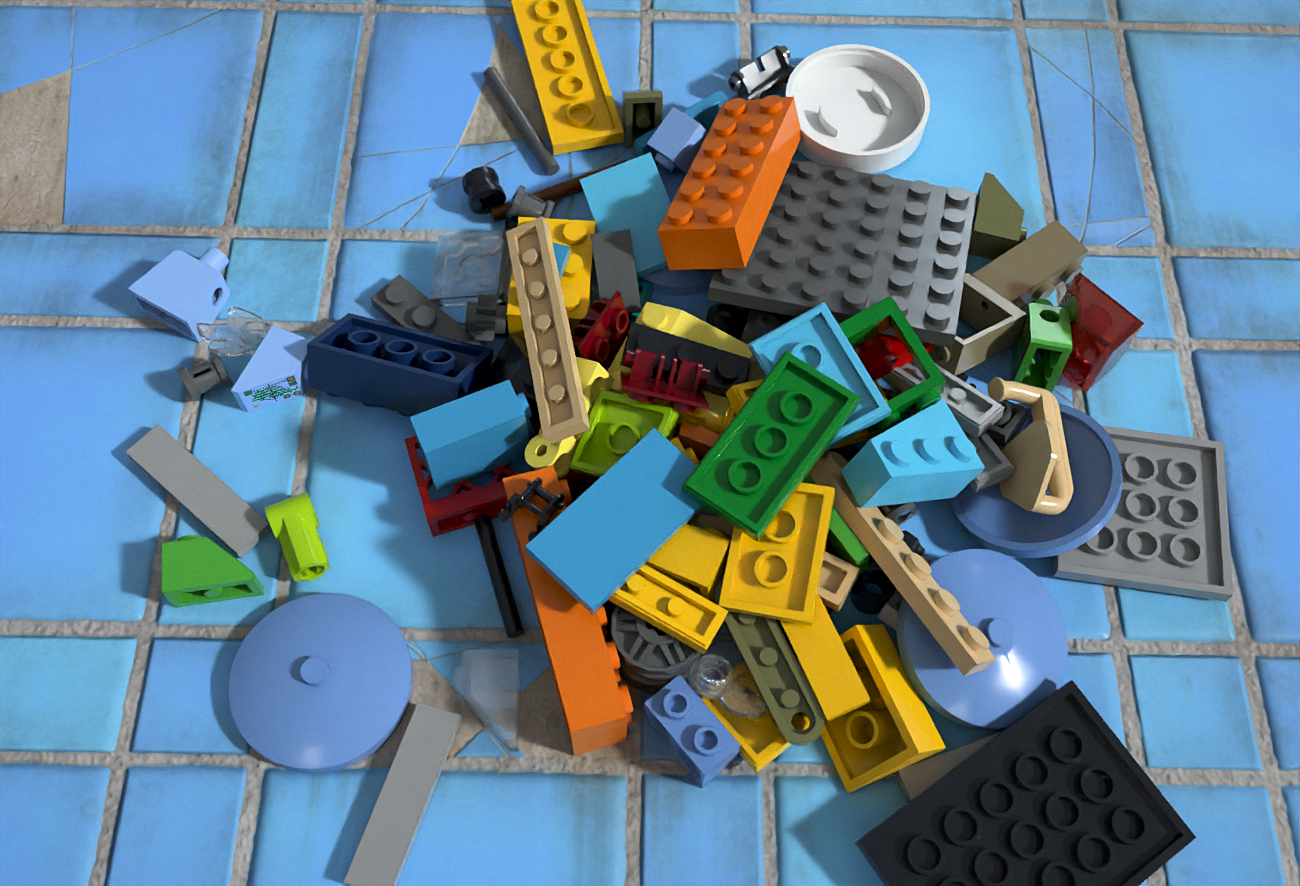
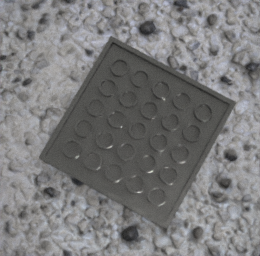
M791 160L745 269H715L709 285L708 300L797 317L825 302L837 323H842L891 295L921 342L952 348L958 324L977 193L960 187L948 188L931 185L921 180L909 181L892 178L886 174L875 175L858 172L847 167L835 168L819 165L813 161L801 162ZM892 327L879 333L898 337Z

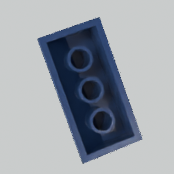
M348 313L307 344L308 388L323 391L332 397L349 398L360 401L366 406H378L397 411L400 415L411 417L477 392L488 373L494 350Z

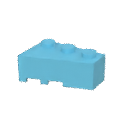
M941 399L935 405L925 408L870 439L841 470V473L860 508L954 498L985 467L976 453L975 446L966 437L945 400Z

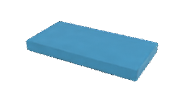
M653 428L525 546V552L593 615L704 507L682 492L683 483L697 465Z

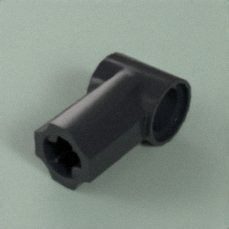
M906 530L902 531L904 534L902 539L913 553L922 557L925 549L919 543V539ZM872 557L869 561V568L859 575L852 587L850 599L858 611L874 615L880 613L897 588ZM873 583L881 589L882 593L873 594L865 588L864 584Z

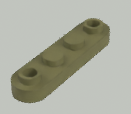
M724 577L718 582L715 589V604L719 605ZM728 611L724 623L780 735L785 741L795 746H807L814 743L824 729V712L776 619ZM795 715H804L809 721V727L803 731L796 730L792 726L791 719Z

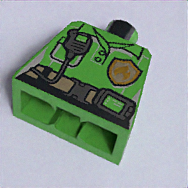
M1036 299L1026 307L1027 317L1018 341L1012 348L1010 381L1047 389L1052 393L1072 351L1070 314L1066 308L1053 306L1049 300ZM1036 350L1041 355V361L1035 363Z

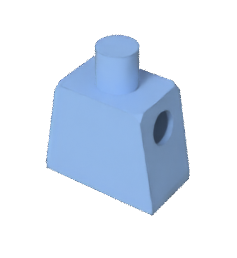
M210 247L199 260L181 250L173 251L133 283L128 290L142 312L200 343L230 297V290L220 273L229 263V260L225 254L215 247Z

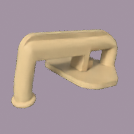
M1000 377L991 379L988 384V395L996 402L1007 399L1031 405L1033 422L1002 450L1003 454L1015 467L1011 477L999 482L1002 496L1027 511L1046 515H1057L1063 512L1072 498L1074 487L1060 408L1056 397L1047 389L1014 381H1006ZM1047 486L1049 489V495L1045 494Z

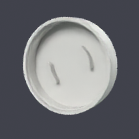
M836 45L814 52L795 67L788 79L785 97H794L802 136L797 149L804 156L819 165L835 168L847 167L869 174L891 169L912 155L920 144L930 112L929 93L917 71L893 53L868 45Z

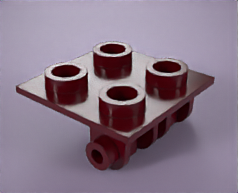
M616 291L611 299L604 297L594 301L588 313L580 321V325L575 328L574 335H572L575 356L599 362L606 371H608L628 336L631 326L628 312L625 309L619 291Z
M637 347L635 351L626 350L623 366L630 368V372L621 371L620 382L621 389L629 391V398L647 403H653L654 397L671 401L670 406L672 408L695 413L697 407L708 409L709 404L702 390L698 389L699 384L707 385L710 369L704 368L703 363L681 359L676 382H673L678 357L673 356L667 380L661 379L665 354H660L655 376L652 377L657 353Z

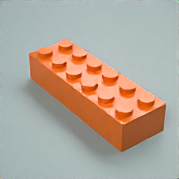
M771 95L757 100L734 98L723 103L657 230L669 270L745 269L802 137L794 97L781 98L778 95Z
M554 465L502 478L507 501L515 492L521 495L527 489L528 482H533L538 477L543 480L541 487L552 495L564 494V507L561 510L558 509L551 516V522L572 504L567 480L558 481ZM537 495L530 500L531 503L541 510H544L548 505L546 501ZM527 507L523 509L518 508L510 519L573 754L576 756L627 741V726L633 724L631 715L633 705L627 685L618 686L617 684L621 680L618 670L620 668V661L614 641L605 643V640H608L606 629L608 621L604 605L593 615L589 613L525 552V546L530 542L528 535L532 530L536 532V526L540 517Z

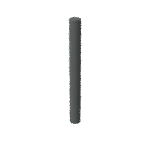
M487 68L483 73L485 79L543 169L549 176L556 174L560 167L496 68Z

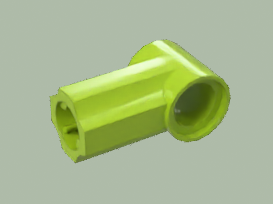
M304 492L265 507L270 527L277 542L281 543L294 581L309 582L322 577L331 567L317 530L320 524L308 493Z

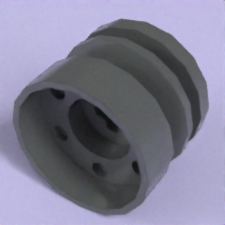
M616 605L612 614L611 637L615 643L620 661L619 674L631 687L647 694H656L679 674L687 683L697 674L703 659L702 653L667 633L663 636H657L656 630L652 629L653 625Z

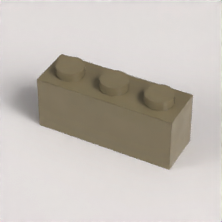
M1055 220L973 273L972 276L1025 311L1027 305L1032 301L1046 299L1061 282L1065 284L1072 282L1083 270L1081 263L1088 249ZM984 301L985 307L988 308L987 303Z

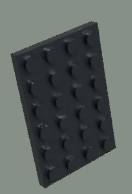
M1071 680L861 837L855 844L885 886H1139L1191 843L1196 836L1073 680Z

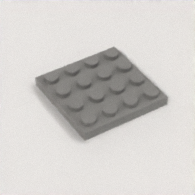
M1102 426L1114 441L1121 461L1123 482L1120 500L1111 519L1094 537L1075 549L1053 556V577L1218 601L1230 599L1233 596L1223 442Z

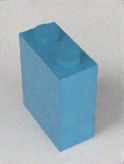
M510 380L410 417L422 457L436 491L524 458V452L529 439L535 437L529 417H532V413L523 392L516 395Z

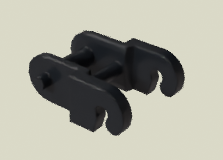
M540 477L536 478L533 482L529 481L527 489L521 495L515 492L507 501V509H502L498 514V518L503 522L507 521L518 508L523 509L527 507L538 515L540 520L536 526L537 530L536 532L532 530L529 533V541L534 539L551 523L550 518L558 509L561 510L564 507V494L552 495L541 487L543 480ZM535 495L548 503L544 510L530 502Z

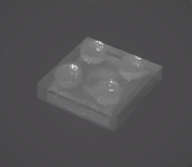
M511 229L439 235L430 300L438 307L467 305V302H478V295L486 294L498 296L497 303L508 302L512 263L506 231Z

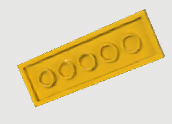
M509 0L553 155L624 142V131L582 0Z

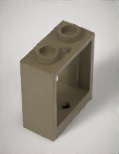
M965 273L959 317L980 332L965 340L956 335L952 348L933 344L929 355L934 363L957 376L1015 346L1027 313L969 273ZM984 301L987 303L988 308L985 307Z

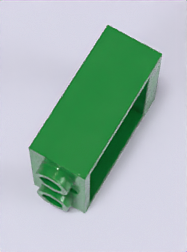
M891 295L838 324L853 348L892 327L925 378V381L887 401L886 403L891 409V415L866 428L867 434L877 429L880 433H883L902 422L903 418L901 416L917 408L920 412L941 400L940 394L943 393L946 380Z

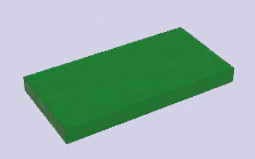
M785 351L683 483L682 492L758 542L858 407L861 397L788 351Z

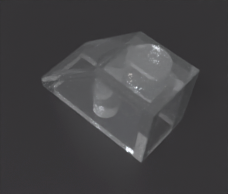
M518 649L463 650V665H455L454 669L455 693H461L466 708L510 752L519 751L521 659Z

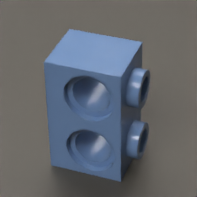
M680 674L644 703L643 718L701 788L737 759L741 745Z

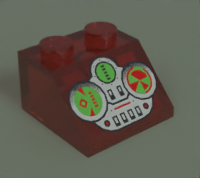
M1079 272L1073 278L1058 306L1069 311L1072 335V351L1062 373L1070 382L1077 384L1087 392L1116 366L1144 323Z

